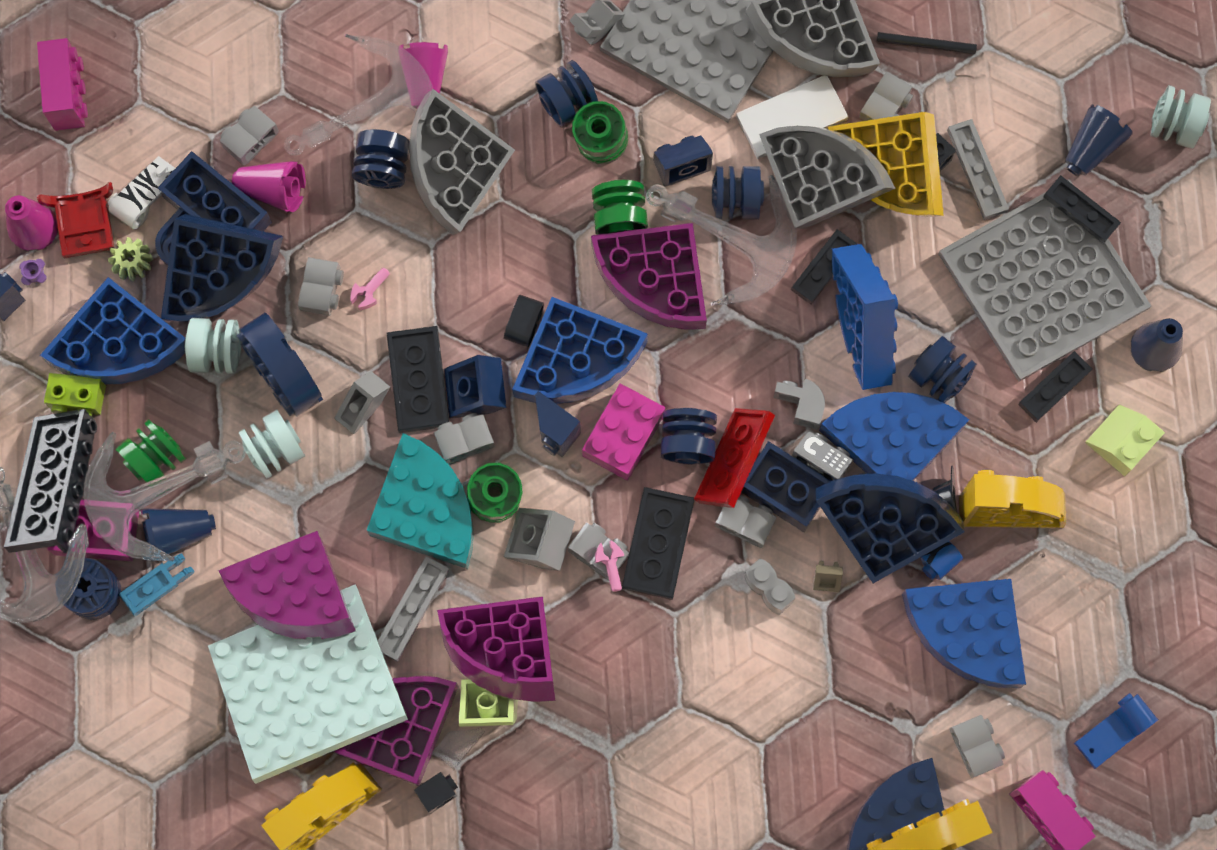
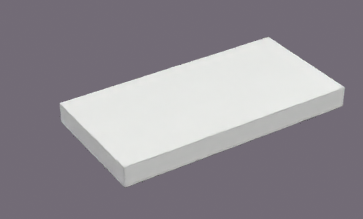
M824 75L736 113V118L756 158L759 159L767 155L759 135L760 133L778 127L797 125L828 129L829 126H835L847 121L848 115L828 76Z

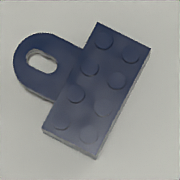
M192 151L158 187L162 197L177 209L172 217L161 227L155 240L157 254L167 266L174 219L187 214L263 232L272 223L264 209Z

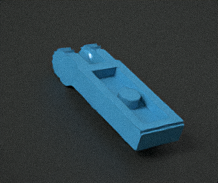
M183 554L176 555L165 564L161 563L119 594L135 617L178 587L179 583L194 574L192 567L183 569L174 577L170 574V570L185 561Z

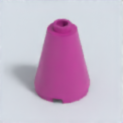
M432 42L410 43V48L404 49V44L398 46V53L413 108L418 109L425 94L434 89L440 94L448 56V46L445 44L443 49L439 48L438 43Z
M289 161L240 167L232 175V184L248 197L286 212H295L303 201L304 196L299 195L301 188H305L306 179L303 166L297 164L298 162Z
M20 195L11 197L5 205L7 232L9 238L17 247L26 251L42 250L53 242L57 236L58 229L56 215L50 207Z

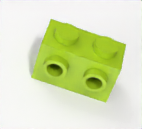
M49 373L44 403L53 413L85 409L91 417L92 414L101 415L106 385L101 379Z

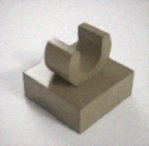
M820 561L819 565H816L813 590L840 592L843 567H839L838 562H834L833 566H824V561Z

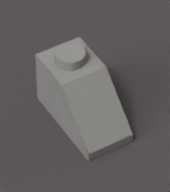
M372 371L368 372L354 381L335 419L355 434L381 405L390 386Z

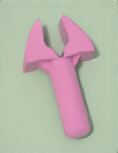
M381 268L366 286L359 287L355 283L351 291V303L353 304L359 296L365 295V300L358 306L359 310L368 309L376 305L377 301L373 298V293L390 275L389 271L386 268Z
M609 541L612 550L609 559L604 554L603 545L600 543L595 553V563L602 562L606 565L612 591H620L622 586L616 561L619 557H623L624 553L615 542Z

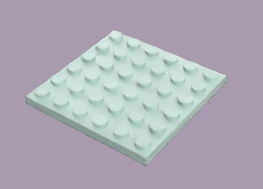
M356 584L341 590L356 629L355 632L327 639H321V637L294 639L275 634L256 625L208 645L252 780L255 784L408 720Z

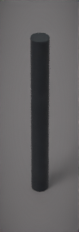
M883 32L877 33L876 42L969 54H976L977 44Z

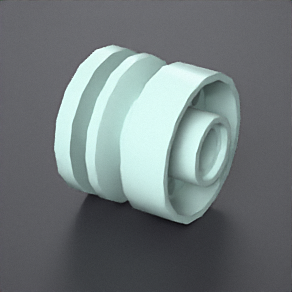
M1168 85L1164 94L1159 98L1154 110L1150 135L1157 138L1162 128H1165L1163 140L1167 141L1173 131L1177 132L1176 144L1193 149L1206 128L1210 114L1211 98L1194 93L1188 103L1184 102L1185 90L1180 89L1176 98L1173 99L1175 87Z
M209 318L190 319L185 338L186 362L190 372L207 373L213 361L217 373H222L224 368L227 374L236 373L241 355V342L236 336L239 334L238 321L230 319L226 325L224 319H219L215 330H213L212 322Z
M278 410L262 418L266 430L261 432L254 423L250 425L256 436L250 438L245 429L239 431L245 452L254 467L264 474L266 479L272 476L267 467L268 464L272 463L278 472L281 471L278 458L283 456L291 465L305 457L298 445L301 440L288 420L284 421Z

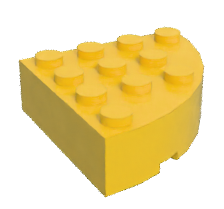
M919 112L828 127L829 130L842 133L862 144L878 159L887 171L895 189L871 199L873 202L899 213L923 217L944 216L934 114Z
M992 470L978 471V474L973 475L959 495V515L963 519L964 527L1064 528L1066 525L1065 492L1059 486L1043 481V477L1040 476L1024 478L994 475Z
M353 762L331 777L326 775L320 777L313 783V788L297 795L283 809H273L264 817L266 822L261 826L279 850H307L379 793L382 788L364 765Z
M966 799L941 811L942 817L937 812L916 822L917 828L912 823L891 833L892 839L883 843L882 839L879 838L866 844L868 850H954L993 832L979 802L976 801L970 804L969 799Z

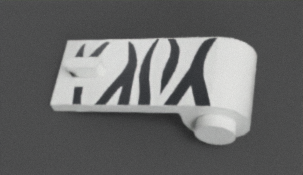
M158 156L120 193L112 195L108 201L109 212L134 230L139 228L148 216L149 206L161 196L158 190L159 185L172 173L175 167Z

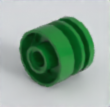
M604 101L591 102L584 105L576 113L572 122V133L580 153L588 161L596 164H608L617 160L625 152L628 145V131L621 112L614 105Z
M613 180L596 185L592 189L593 209L597 211L594 214L596 235L648 228L647 212L642 208L645 205V197L643 196L644 185L641 182Z
M148 419L144 423L151 431L148 436L138 428L136 432L142 440L139 444L127 438L115 450L125 459L122 463L139 481L144 479L154 489L166 478L160 466L164 464L174 471L176 467L169 458L174 456L180 463L185 461L186 458L182 455L180 447L162 427Z
M487 463L479 467L471 475L467 486V500L472 513L480 520L489 523H500L511 518L518 510L523 494L522 482L518 474L511 467L501 463ZM497 489L501 492V495L499 497H491L488 491Z

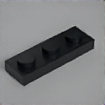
M1061 175L1043 196L1103 244L1121 224L1118 219Z
M837 229L793 284L791 291L812 305L833 278L832 249L857 245V243Z
M1074 351L1025 396L1018 405L1037 423L1092 371V368Z

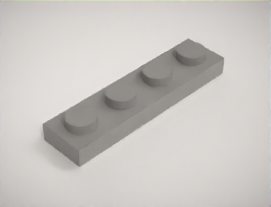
M970 119L949 126L947 129L948 134L956 149L957 156L983 219L986 220L1007 213L1009 207L973 120Z
M427 556L425 557L378 639L379 646L384 655L397 662L399 661L450 570L448 567Z

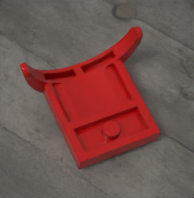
M108 182L101 188L79 194L62 196L40 194L37 196V200L41 205L55 208L61 252L64 259L110 251V248H114L107 199L113 194L112 182Z

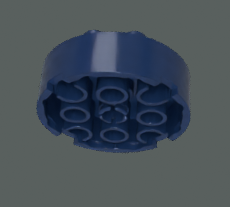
M266 312L238 329L239 334L236 336L241 342L242 349L251 358L254 368L263 377L267 385L271 387L274 397L289 416L294 414L298 417L323 400L320 390L295 350L291 349L281 330Z

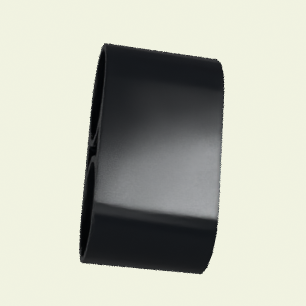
M520 294L506 326L504 339L529 347L542 315L544 302Z

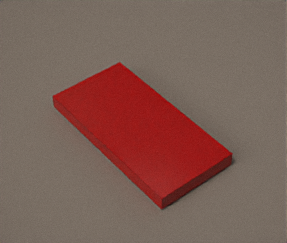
M734 409L715 451V460L709 464L695 495V501L705 505L735 507L775 417L772 412Z

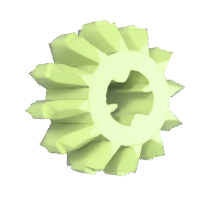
M127 237L126 244L117 241L119 248H110L113 256L108 258V262L113 265L111 268L114 274L119 273V277L122 280L128 276L131 281H134L137 274L144 278L143 270H151L148 262L153 260V256L149 254L150 248L148 245H142V241L138 238L133 242L131 238ZM132 256L134 260L129 262L127 259Z

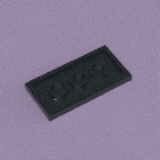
M438 326L386 332L398 432L405 433L435 429L444 423L450 422Z
M644 487L622 589L673 600L695 501L694 497Z

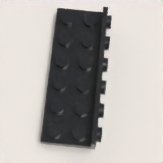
M85 409L34 417L4 548L9 553L57 546L63 553L70 552L71 544L74 540L76 520L79 517L80 501L84 494L83 487L88 474L89 459L93 451V440L97 432L95 419Z

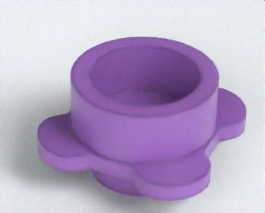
M42 259L23 261L20 264L21 274L23 275L21 282L24 285H30L33 282H45L47 279L43 269L45 262Z

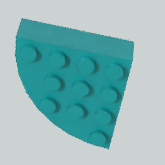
M402 433L367 527V532L371 537L468 569L473 552L474 528L471 508L463 486L450 465L436 451L422 441Z

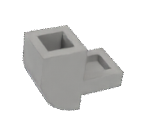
M596 0L586 13H575L570 22L575 26V32L590 45H593L603 39L611 31L615 23L625 14L611 0Z
M805 379L803 388L798 387V384L791 381L777 382L773 398L798 404L793 424L818 430L825 407V399L821 389L808 379Z

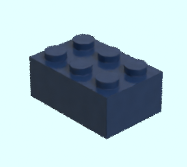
M768 441L755 460L741 492L760 505L771 509L774 514L797 529L805 532L821 508L816 501V488L831 481Z

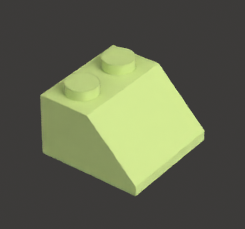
M1118 405L1085 443L1125 477L1165 432L1145 415Z
M462 679L459 727L514 725L517 719L518 700L493 694L477 686L470 679Z

